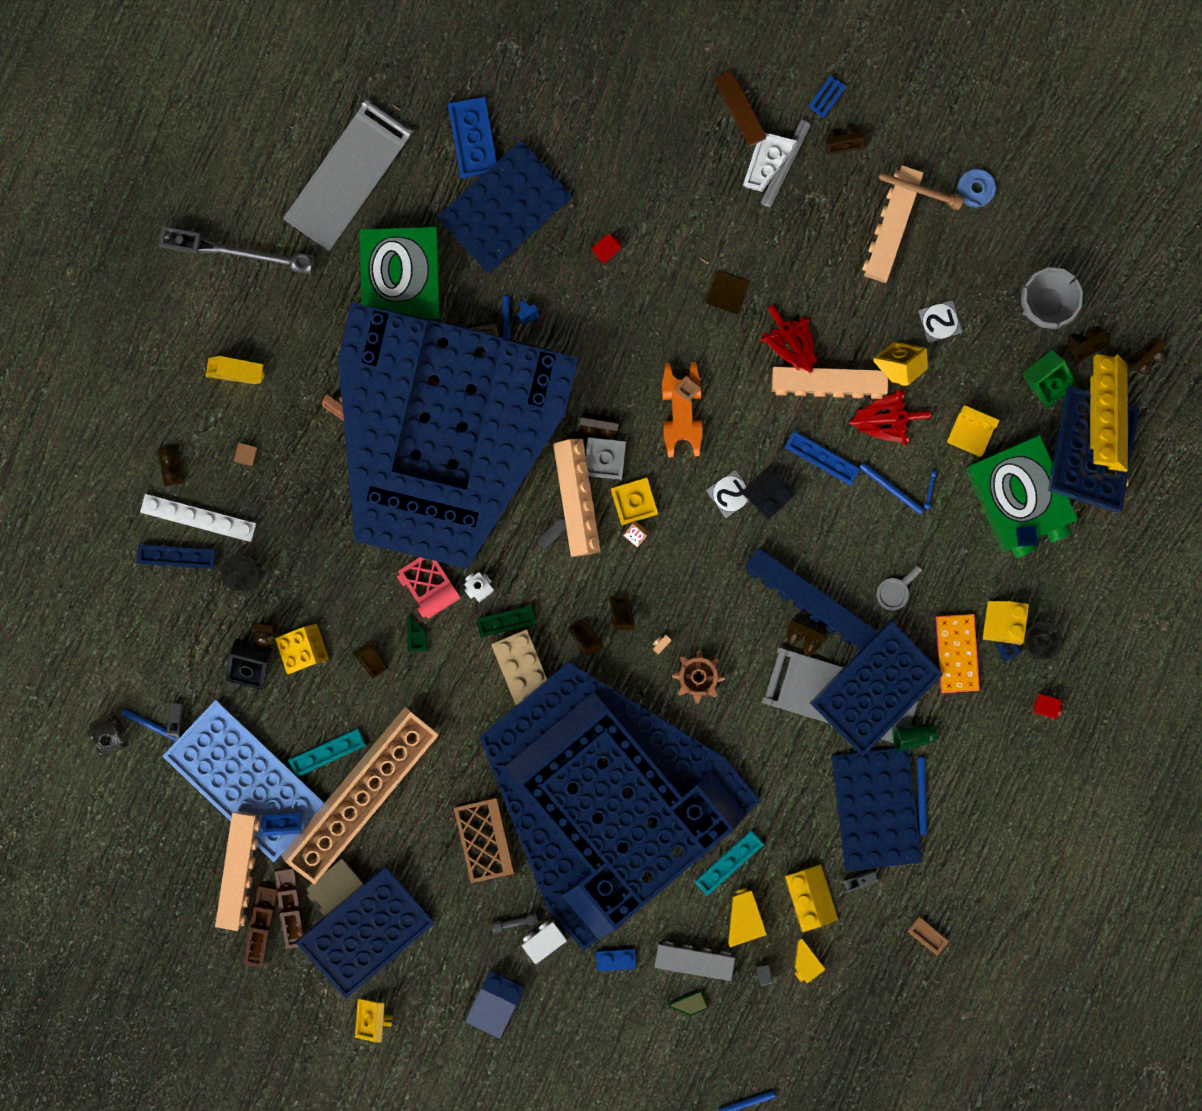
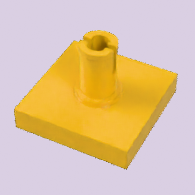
M358 999L355 1038L382 1042L383 1026L390 1027L392 1025V1022L384 1021L392 1020L390 1014L384 1015V1003L368 999Z

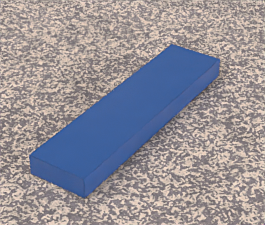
M796 431L793 432L785 446V449L850 486L860 471V468Z

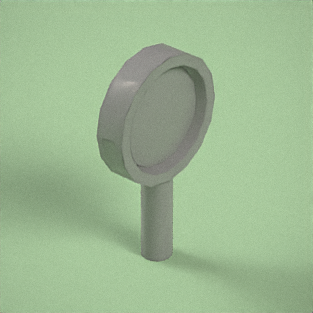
M916 566L902 580L890 578L881 582L876 591L879 605L890 611L899 610L905 606L909 597L907 585L922 570Z

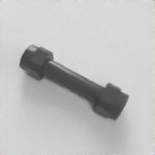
M530 913L526 917L504 922L500 920L491 922L493 934L503 932V929L529 924V926L538 924L537 914Z

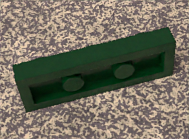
M532 605L476 619L480 638L536 625Z

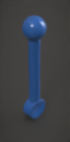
M932 470L927 501L924 503L925 509L931 508L930 500L936 470Z

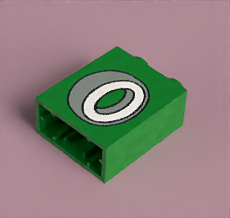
M437 227L360 229L361 304L441 322L439 235Z
M1040 435L965 469L1001 552L1004 553L1012 549L1016 559L1037 550L1033 540L1047 534L1050 542L1053 543L1071 535L1072 532L1068 524L1078 520L1068 497L1048 491L1053 463Z

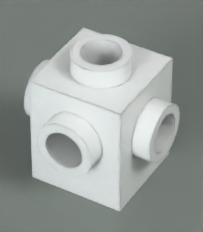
M473 572L465 579L467 582L464 585L467 588L464 591L471 599L475 597L479 603L494 592L493 588L489 585L492 581L485 573L481 575L479 572L477 574ZM477 583H481L480 589H475Z

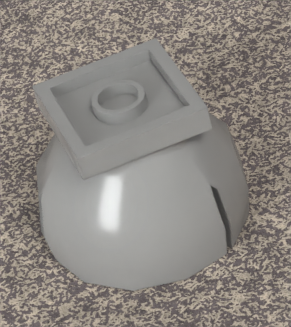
M1047 267L1031 274L1022 288L1021 305L1024 310L1022 315L1027 316L1030 321L1042 328L1059 329L1072 323L1082 308L1083 291L1078 280L1076 279L1071 283L1075 276L1061 268Z

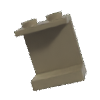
M342 858L325 872L315 885L311 884L307 888V896L313 903L318 902L321 906L319 910L326 916L364 882L345 859Z

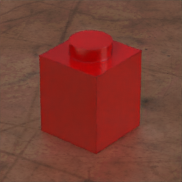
M608 233L591 248V251L605 265L621 251L619 246L621 242L615 235L611 237Z
M1037 694L1032 713L1057 719V716L1060 717L1063 710L1062 701Z

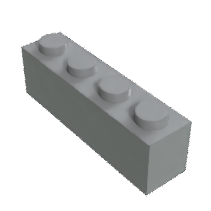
M663 941L662 944L658 943L654 968L731 981L735 957H732L730 952L720 951V954L712 953V949L701 948L698 951L693 950L691 945L682 944L681 947H676L673 942Z

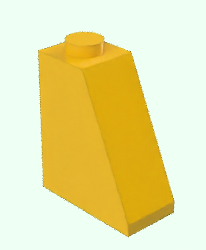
M216 356L208 358L205 377L259 384L264 378L265 371L263 364Z
M747 888L735 891L736 895L732 896L728 936L729 947L767 935L752 890L747 891Z

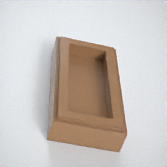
M920 916L907 930L937 956L949 942L948 939Z

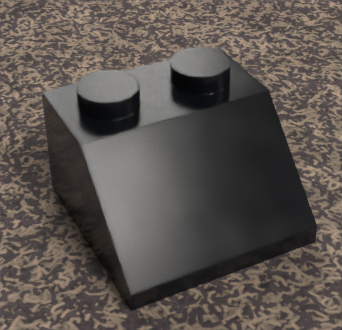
M768 466L741 494L766 520H769L796 492Z
M235 638L229 653L226 681L263 690L273 648L268 646L261 647L256 643Z

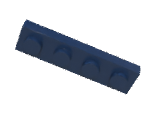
M138 545L137 564L215 569L216 550Z

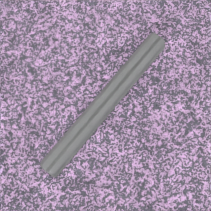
M800 121L792 137V140L797 141V144L773 176L761 200L762 205L771 207L810 128V124L807 121Z

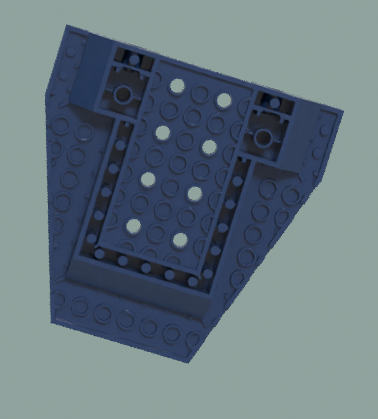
M351 302L338 364L355 542L467 569L564 417L578 358L475 330L389 309ZM444 337L448 340L446 348L438 346L437 341L439 338ZM477 347H483L486 350L484 357L480 358L475 355ZM431 375L439 377L438 385L433 386L429 383L428 379ZM469 384H473L477 388V392L473 395L466 392V386ZM423 412L429 413L431 417L427 423H423L419 418ZM461 421L466 422L468 425V429L465 432H460L457 429V424ZM414 449L419 450L422 454L418 460H414L411 457V451ZM452 458L457 459L459 462V466L456 469H451L448 466V461Z
M570 662L562 666L479 736L545 905L583 951L598 939L621 926L731 833L747 813L761 802L723 756ZM606 758L608 765L605 768H599L597 766L598 759ZM570 783H576L578 790L575 793H569L567 786ZM626 787L633 790V794L629 798L622 796V790ZM599 812L603 815L600 823L592 821L594 813ZM650 817L657 818L658 823L655 827L647 826V820ZM621 842H625L628 845L627 850L623 853L617 851V845ZM677 846L681 847L682 854L679 857H674L672 849ZM651 872L652 880L644 882L642 880L643 873Z

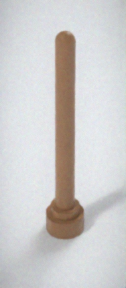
M885 173L879 175V179L947 202V205L955 210H959L963 204L962 195L956 193L947 195Z

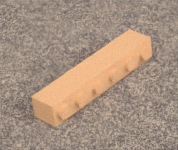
M901 166L900 170H896L894 177L920 185L923 172ZM894 185V188L890 187L887 194V199H890L888 206L884 205L880 215L884 217L882 224H877L874 233L878 235L875 242H871L868 251L871 253L869 260H865L862 269L865 271V277L883 283L887 282L917 192Z
M792 367L772 368L771 392H776V395L786 396L787 393H795V396H806V393H814L815 397H825V394H833V397L843 398L844 395H852V398H864V395H871L872 399H883V396H886L888 393V377L883 371L812 368L813 372L809 374L808 371L801 368L798 371Z
M569 439L553 443L571 557L601 552L583 439Z
M242 811L232 813L215 924L217 928L238 931L242 926H245L246 915H244V910L249 904L247 891L252 884L250 871L254 868L255 858L252 857L253 851L257 849L258 839H255L256 831H259L261 820H258L259 814Z

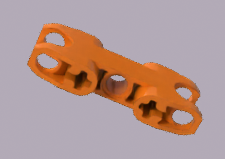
M691 362L690 375L688 377L701 387L697 363ZM665 363L662 399L672 400L673 421H663L664 441L668 458L674 457V446L680 440L689 441L693 447L694 457H700V445L703 436L702 420H692V399H701V388L688 403L674 391L682 380L676 379L672 375L670 363Z

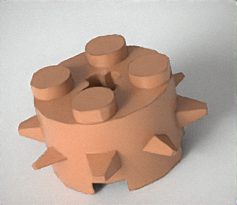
M698 650L696 657L691 660L680 657L683 667L680 672L672 674V677L678 679L682 686L678 695L680 696L685 693L693 695L697 704H699L701 696L706 694L716 697L717 694L714 687L717 682L725 680L724 676L717 674V669L715 668L719 660L717 658L711 661L704 659L700 650ZM697 672H701V675L704 676V679H701L699 683L696 682V679H693V675H696Z

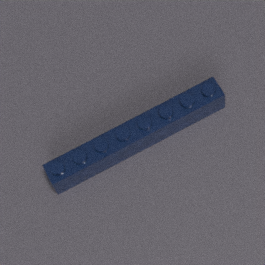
M757 549L745 566V569H747L746 573L754 579L756 577L763 581L762 585L769 590L772 588L779 592L777 595L785 601L789 599L794 602L793 606L799 611H807L810 614V619L816 623L821 621L826 625L825 629L832 634L838 633L842 636L840 639L849 646L852 643L858 647L856 651L859 652L878 633V631L761 549Z

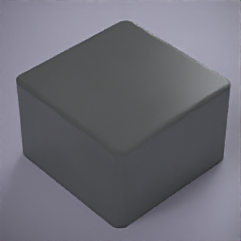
M769 964L757 965L756 970L760 986L773 984Z

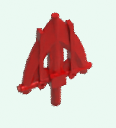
M775 305L770 306L768 310L776 321L778 328L777 330L772 329L770 334H761V342H766L779 356L791 363L797 371L801 368L811 374L813 372V364L816 363L817 359L814 355V343L808 325L810 319L803 316L798 322L793 320L790 324L789 321L785 322ZM796 337L800 338L801 342L803 343V348ZM784 341H786V343L792 351L788 350V348L784 344Z
M897 389L895 394L883 397V399L871 403L862 410H857V415L852 420H849V425L858 428L859 433H867L883 440L901 442L902 446H904L907 442H910L909 437L906 436L908 427H905V423H908V420L930 418V411L907 413L903 408L905 407V404H903L905 392ZM884 409H889L891 412L876 415L877 412ZM892 424L891 428L882 429L877 425Z

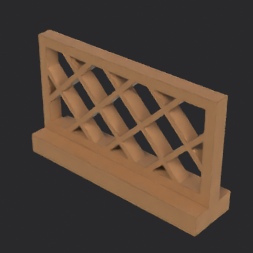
M501 798L454 808L471 883L517 873ZM488 804L489 814L485 818L478 814L477 811L480 806ZM467 809L473 813L468 822L461 819L460 810ZM475 815L484 820L479 830L470 824ZM486 823L493 826L494 832L490 837L481 832ZM468 827L477 832L472 841L465 837V831ZM479 834L488 839L484 848L474 843ZM490 842H493L498 847L495 856L486 851ZM472 846L481 851L476 860L470 857L469 854ZM483 853L493 858L488 867L479 862ZM495 860L502 865L503 872L495 873L490 869ZM476 865L486 870L482 877L475 878L473 870Z

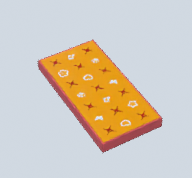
M974 614L936 616L939 670L943 673L940 677L941 693L980 691Z

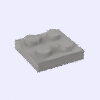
M588 438L586 450L588 475L591 477L622 480L626 442Z

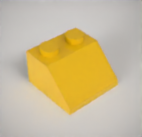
M893 342L874 357V362L891 382L906 386L928 369L927 348Z
M988 601L982 639L1021 645L1025 637L1029 604L1010 601Z

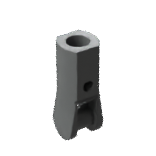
M559 519L537 540L545 550L567 530L565 520Z
M170 704L166 738L172 736L179 739L183 704ZM170 723L178 724V729H170Z
M871 870L843 880L841 883H844L845 893L877 883L878 879L875 871ZM856 879L858 886L853 887L851 881Z

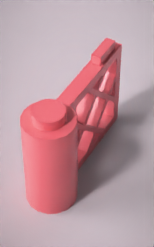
M419 557L399 570L398 573L400 575L397 578L403 587L407 585L420 605L417 609L423 618L427 616L430 619L459 600L460 596L437 561L432 560L431 570L423 569L421 566L425 558ZM410 569L417 570L415 581L407 579L404 573ZM420 571L431 573L428 583L418 581ZM433 574L442 575L445 580L439 585L431 584ZM417 584L428 586L426 594L421 597L416 593Z

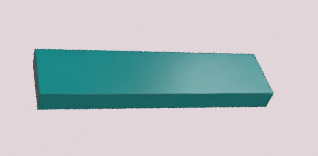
M358 728L288 761L294 775L299 777L367 745Z
M750 830L694 882L708 896L756 853L764 843Z

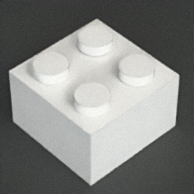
M547 920L539 926L537 933L531 932L523 938L522 947L536 965L564 944L567 938L554 920L552 922Z

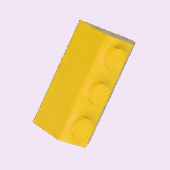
M821 864L784 875L802 932L822 927L838 920Z

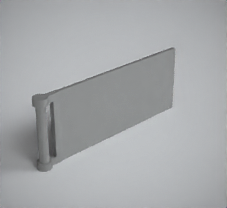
M368 98L364 101L355 117L283 218L328 251L335 245L386 170L414 133L412 128H407L372 104L373 101ZM367 110L371 111L404 134L403 137L400 139L364 113Z
M778 648L776 652L778 655L768 689L761 703L828 723L810 702L844 667ZM785 656L791 657L778 701H774L772 699ZM918 701L894 726H911ZM893 727L881 738L882 740L893 743Z

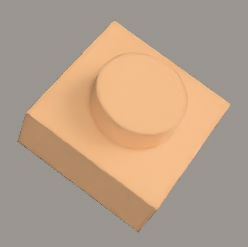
M667 635L664 638L659 636L653 643L655 646L653 651L659 655L672 640Z

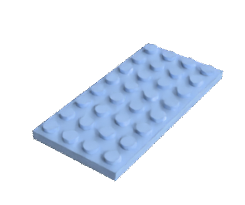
M217 700L206 709L163 755L182 776L230 821L232 813L235 811L259 814L258 820H261L259 831H256L257 847L273 862L285 852L299 834L263 836L262 815L301 813L303 830L324 805V802L294 775L290 769Z

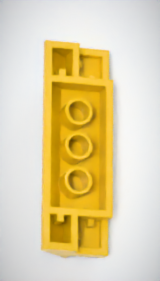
M1096 354L1093 357V376L1090 377V449H1093V464L1105 465L1111 470L1127 472L1128 364L1118 354L1115 357Z

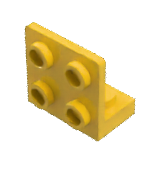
M964 405L959 412L947 443L982 457L991 435L1000 420Z
M317 624L302 627L275 639L287 674L329 660Z

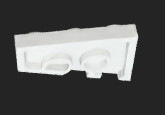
M764 132L766 139L756 144L743 186L762 192L794 149L797 141Z

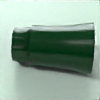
M934 724L894 726L892 729L893 743L898 753L928 745L938 740Z

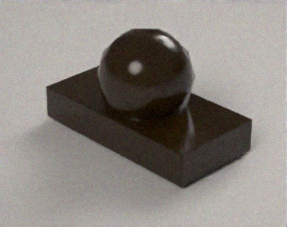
M610 596L611 622L615 630H634L635 623L629 596Z
M585 619L568 627V632L577 642L579 650L584 652L586 656L603 648L602 641Z
M254 623L253 630H256L254 635L255 642L261 647L269 646L273 641L272 633H277V625Z
M369 642L353 652L372 679L388 669L385 662Z

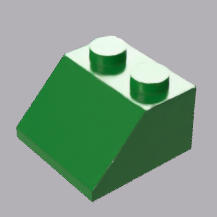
M1053 350L1022 373L1028 386L1046 408H1049L1063 397L1069 385L1077 386L1066 362Z

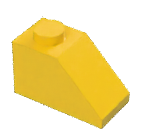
M800 937L797 940L794 963L797 971L794 974L800 982L804 980L806 983H809L822 973L825 968Z

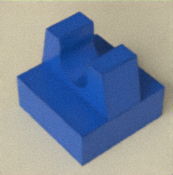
M525 300L518 303L521 312L517 314L523 325L540 317L534 304L529 307Z

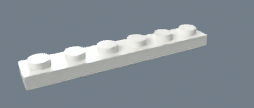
M147 494L144 496L140 511L143 514L252 542L257 525L249 521Z

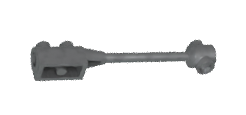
M162 227L159 241L161 248L194 254L220 252L289 265L293 272L309 275L312 274L314 266V256L294 253L292 257H285L230 247L204 238L200 233Z

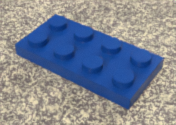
M485 97L448 103L460 177L465 179L482 176L496 163Z

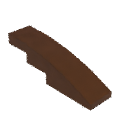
M728 71L714 78V82L748 146L751 147L765 140L766 136L733 73Z
M292 867L278 868L274 870L285 947L286 949L297 948L299 946L295 941L304 934L295 870Z
M258 886L243 965L263 968L277 897V888Z

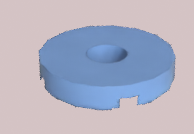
M973 169L964 173L959 180L958 194L963 196V202L968 206L983 207L994 197L996 184L992 175L987 171ZM974 183L981 185L982 191L980 193L973 192L972 185Z

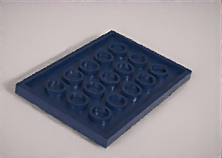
M520 140L439 214L437 218L489 274L570 200L572 196L523 141Z
M1069 385L1065 391L1048 491L1120 513L1123 509L1139 408L1128 405V471L1108 469V466L1093 464V449H1090V392Z
M890 620L816 695L810 704L863 757L930 689L943 673Z
M896 749L870 751L863 757L859 753L831 756L845 871L921 863L922 857L909 750L900 753Z
M384 866L295 942L346 999L435 923Z

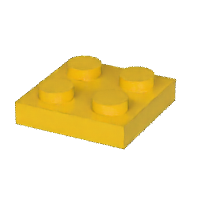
M648 478L611 488L621 526L658 515Z

